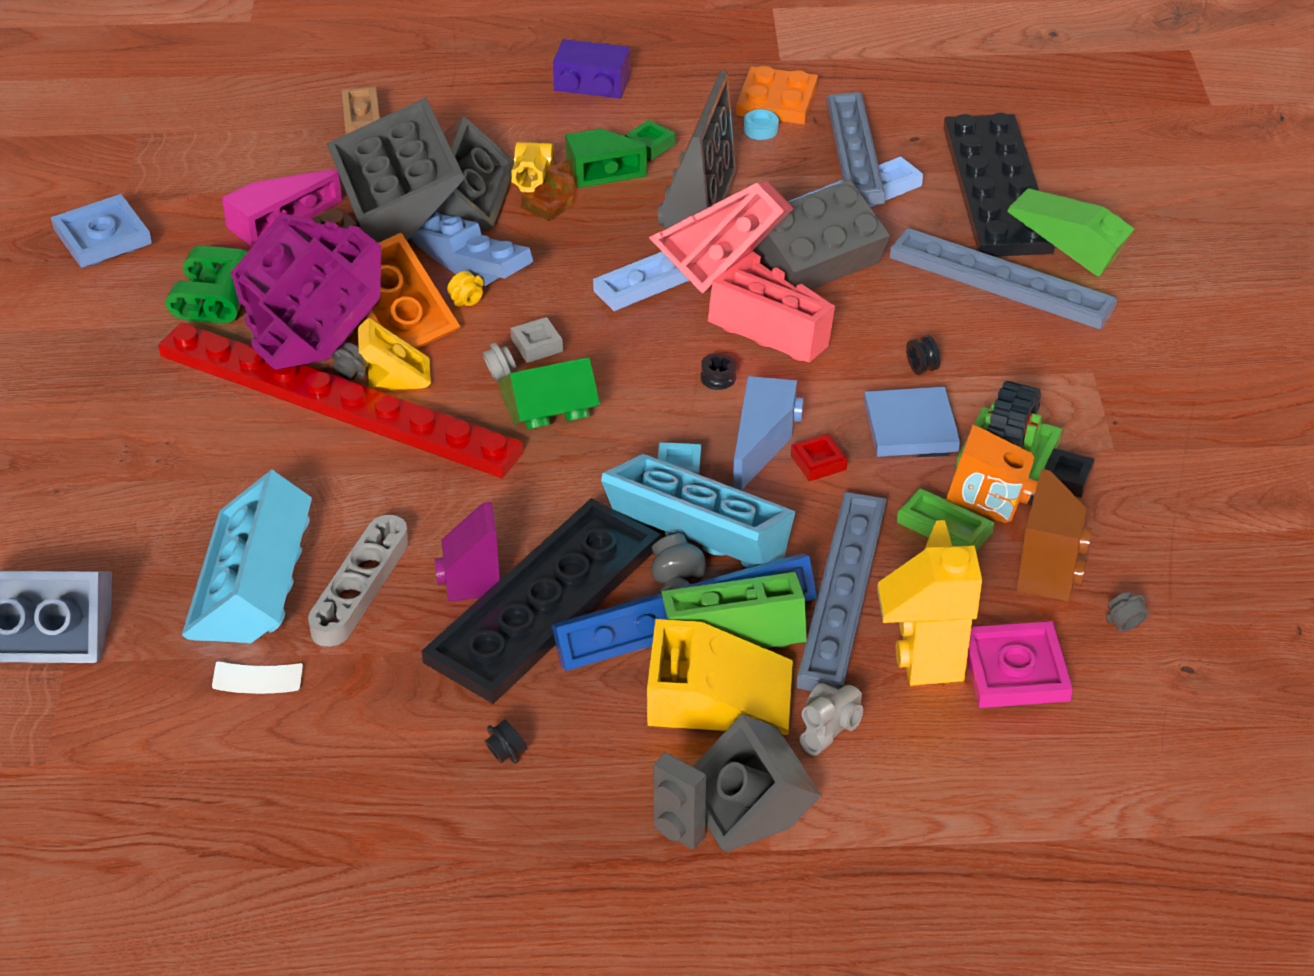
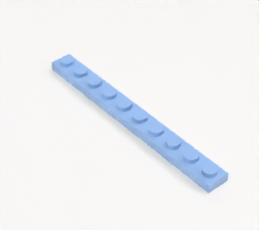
M901 156L878 165L885 191V201L922 186L923 173ZM840 180V181H838V182H835V183H833V184H830V185H828V186H825V187H823V188H820V189H818V190H815V191H813V192H810V193H807V194H805V195H802V196H800V197H797V198H795V199H792V200H790V201L796 200V199H798V198L804 197V196H806V195L812 194V193L817 192V191H820V190H822V189H825V188L831 187V186H833V185L839 184V183L842 182V180ZM659 252L594 278L593 291L613 311H616L690 280L663 252Z

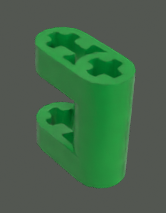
M195 246L191 248L183 263V272L191 281H179L172 286L165 300L167 310L174 317L188 321L219 324L234 321L242 304L239 303L230 272L248 251L212 246Z

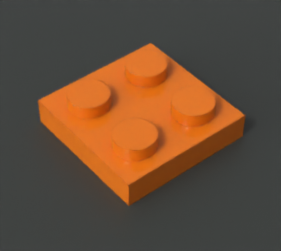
M751 66L736 103V116H745L750 111L765 109L775 113L779 121L805 125L818 87V75L808 74L800 70L784 71L768 66Z

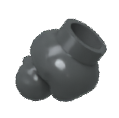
M677 533L666 536L652 546L655 558L650 568L651 575L656 582L665 584L657 594L661 593V591L691 585L687 579L691 577L700 579L704 576L706 570L704 554L700 548L688 544L684 534Z

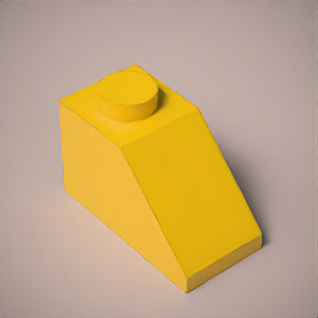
M975 546L928 547L879 581L877 592L883 623L977 619L982 576Z

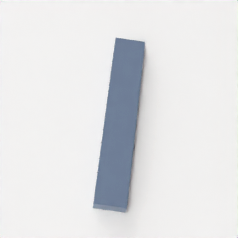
M862 93L828 95L827 108L842 182L850 179L868 205L885 204V191Z
M907 228L891 246L890 258L1099 330L1103 328L1116 309L1117 298L911 228Z
M844 493L797 677V689L813 691L820 683H825L836 689L845 686L886 511V498Z

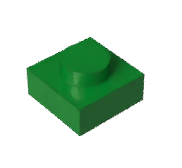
M651 120L645 121L625 134V137L645 143L647 158L653 160L675 145V133Z

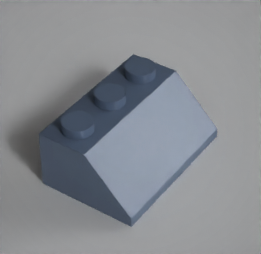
M0 571V662L99 663L111 619L112 571Z

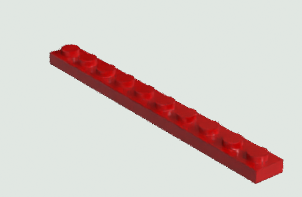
M183 322L176 326L158 344L160 356L502 479L523 454V443L520 440L306 365L275 370L252 346Z

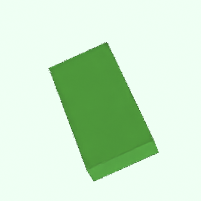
M921 488L917 490L897 514V523L928 538L935 522L945 520L952 546H975L976 552L992 535L994 528L993 521Z

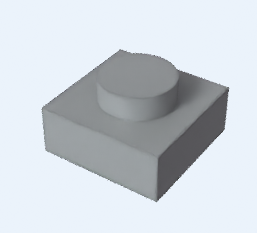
M547 317L511 328V340L526 363L563 352V339Z

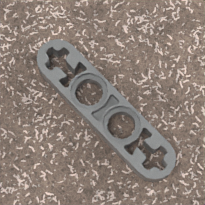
M382 515L375 518L368 525L313 606L308 620L311 638L316 644L332 647L345 642L349 638L408 547L407 525L401 517ZM381 538L385 539L383 541L384 547L382 546ZM368 560L380 562L377 567L372 569H362L358 566ZM349 589L361 592L357 597L351 599H344L338 596L341 592ZM335 612H336L337 623H336V622H333L334 619H335Z

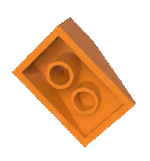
M402 232L379 242L378 244L381 245L380 299L372 307L369 315L360 321L358 326L370 318L415 349L422 348L460 329L459 323Z

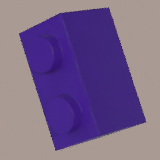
M563 39L553 60L554 91L621 99L630 78V47Z

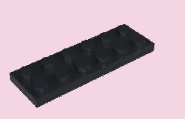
M995 113L993 115L980 116L962 114L956 117H945L944 132L977 251L994 257L1054 254L1055 246L1007 212L1009 207L1028 188L1039 191L1015 114Z
M591 498L421 650L423 663L494 704L556 645L552 624L589 614L653 554L652 546L660 540V534Z

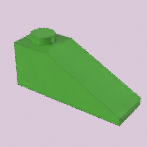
M1029 188L1007 211L1097 277H1100L1116 260L1135 230L1118 215L1113 214L1103 206Z
M796 572L661 591L667 620L703 622L762 648L786 647L790 644L807 642L805 597Z

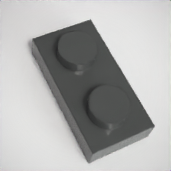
M665 752L653 764L654 828L658 829L667 839L679 841L694 850L705 838L706 774Z

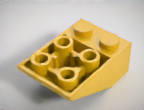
M655 619L647 685L648 726L727 731L744 714L777 727L783 735H789L793 660L703 622Z

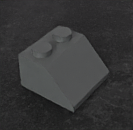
M744 714L728 728L693 766L695 769L706 774L705 823L721 850L727 852L790 829L822 796L780 730L775 726Z

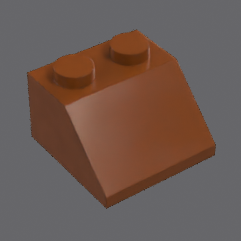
M1041 469L1026 525L1016 591L1069 602L1073 585L1082 586L1087 560L1079 559V553L1088 554L1093 528L1084 527L1087 508L1050 470Z

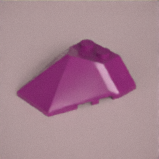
M281 213L230 272L239 303L245 306L247 316L244 319L246 326L252 330L254 339L251 341L253 349L275 370L328 360L344 344L348 335L360 321L369 315L372 307L380 299L381 245L357 226L350 225L349 228H343L334 222L326 221L325 224H320L311 218Z

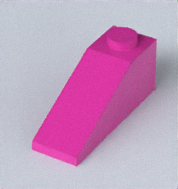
M335 169L252 182L222 197L226 227L251 247L281 213L311 218L342 202L339 173Z

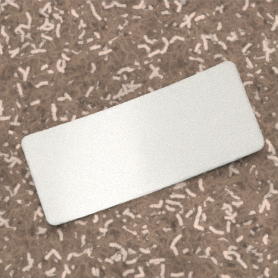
M218 661L215 664L212 688L221 691L252 694L298 691L301 684L303 664L251 666Z

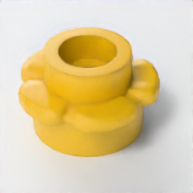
M461 271L450 280L447 288L448 294L454 300V305L460 307L464 304L466 306L476 304L482 297L484 281L479 275L475 277L469 271Z

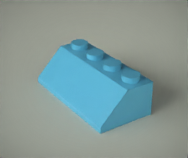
M641 454L602 474L601 482L613 510L628 516L644 526L651 525L664 530L666 536L682 533L686 540L702 545L703 550L714 555L731 556L741 560V564L746 568L783 559L785 556L796 512L794 510L645 454Z
M271 469L219 510L182 632L183 637L188 640L252 643L267 631L272 633L280 626L285 617L283 607L286 595L294 583V579L291 577L294 565L302 552L300 547L302 534L310 521V517L307 515L312 500L311 496Z

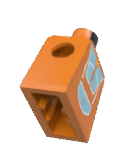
M972 425L946 500L986 519L1004 523L1010 522L1013 519L1019 502L1032 506L1038 481L1028 477L1034 456L1031 452L978 426Z

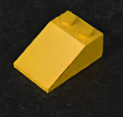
M945 520L935 522L925 549L928 547L952 546ZM972 619L899 622L903 640L896 641V659L899 668H906L910 686L964 681Z

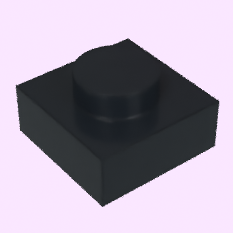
M1054 448L1045 470H1050L1074 496L1082 498L1093 472L1095 459Z

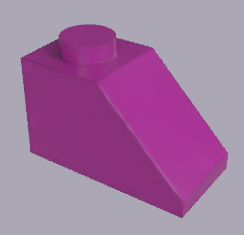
M484 502L441 539L443 557L434 558L437 585L446 584L448 602L481 598L500 580L492 502Z

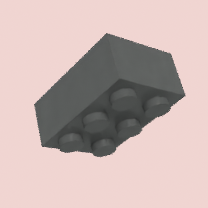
M849 179L788 202L794 209L753 250V252L761 256L760 264L771 271L773 268H779L785 272L784 280L797 288V285L803 284L811 290L879 263L890 234Z

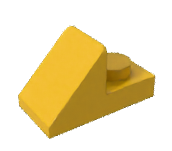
M370 318L358 327L359 353L370 363L368 367L369 388L381 392L422 389L431 384L429 357Z

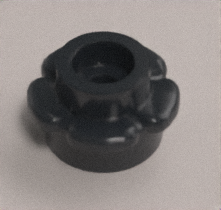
M505 719L495 727L489 725L487 731L490 737L484 742L490 752L500 763L509 758L512 763L517 764L519 762L518 756L527 750V746L521 736Z

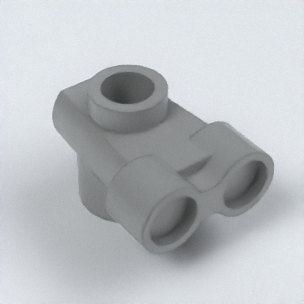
M820 683L813 689L806 707L802 710V718L807 729L801 734L800 743L808 754L818 755L833 743V739L842 730L853 731L859 725L863 716V706L861 705L862 693L856 687L845 685L840 689H836L825 683Z

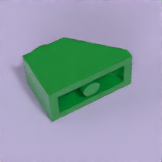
M603 129L565 134L566 165L577 189L647 177V147L644 142Z

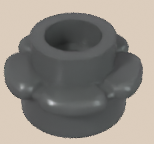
M345 343L341 349L336 350L332 354L335 360L333 366L343 377L352 379L355 375L360 378L366 375L365 370L370 363L359 353L358 346L352 343Z
M1131 592L1118 595L1108 604L1110 613L1106 616L1107 623H1114L1119 632H1126L1137 627L1150 614L1145 606L1146 599L1141 594L1133 595Z

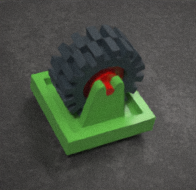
M1006 380L1002 388H1000L998 400L996 399L995 403H992L990 409L982 407L974 425L1031 452L1034 456V461L1028 478L1038 481L1041 469L1045 470L1053 449H1057L1061 441L1062 428L1041 423L1042 415L1037 414L1041 399L1040 389ZM966 441L957 457L956 469L961 458L963 449L965 447Z

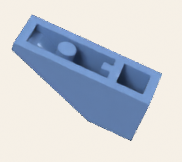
M748 376L734 455L733 488L742 490L792 438L794 422H802L804 398L796 397L797 380Z

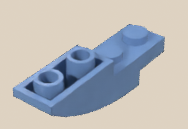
M437 211L410 238L432 259L453 273L458 274L461 271H469L475 277L479 275L484 281L483 286L490 284L500 277L505 279L534 262L530 248L512 244L510 241L491 239L481 234L477 222L464 220L459 216L442 215Z

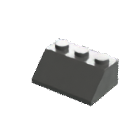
M463 116L448 128L444 135L465 179L436 211L442 215L459 216L461 219L477 222L480 230L489 231L494 227L510 183L514 160Z

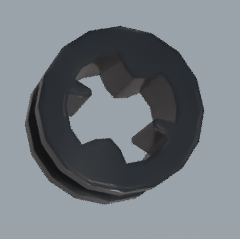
M931 336L921 337L920 342L916 339L907 342V359L915 374H923L927 369L930 371L939 369L941 362L940 352L935 340Z
M723 353L709 354L701 361L702 372L700 379L702 384L714 390H723L734 385L736 381L735 373L737 371L735 359Z

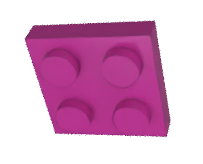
M1053 621L971 627L967 664L979 708L1071 701L1073 688Z

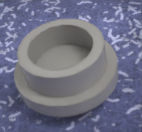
M494 342L489 345L490 349L483 352L482 355L493 379L497 382L511 373L510 370L516 368V365L506 346L499 348Z

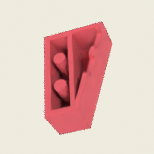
M768 181L757 182L649 238L691 283L704 294L711 291L714 279L750 254L794 208Z
M752 251L712 281L708 322L722 327L729 333H737L756 341L761 346L774 348L790 355L795 360L808 363L829 347L835 306L803 284L797 285V288L784 280L785 272L777 267L773 268L772 271L760 264L761 256Z

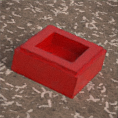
M829 434L791 445V457L808 481L847 470V458Z

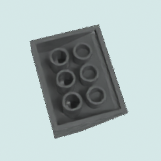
M727 71L719 72L686 151L680 154V165L678 169L673 170L672 184L666 187L665 201L659 204L658 222L660 226H664L665 230L724 200L729 192L736 173Z
M423 98L327 143L356 218L362 230L377 243L401 232L406 240L410 239L465 179L427 98Z

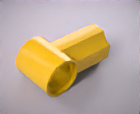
M516 142L514 166L511 170L512 183L516 184L521 192H534L538 185L543 184L545 176H552L554 144Z

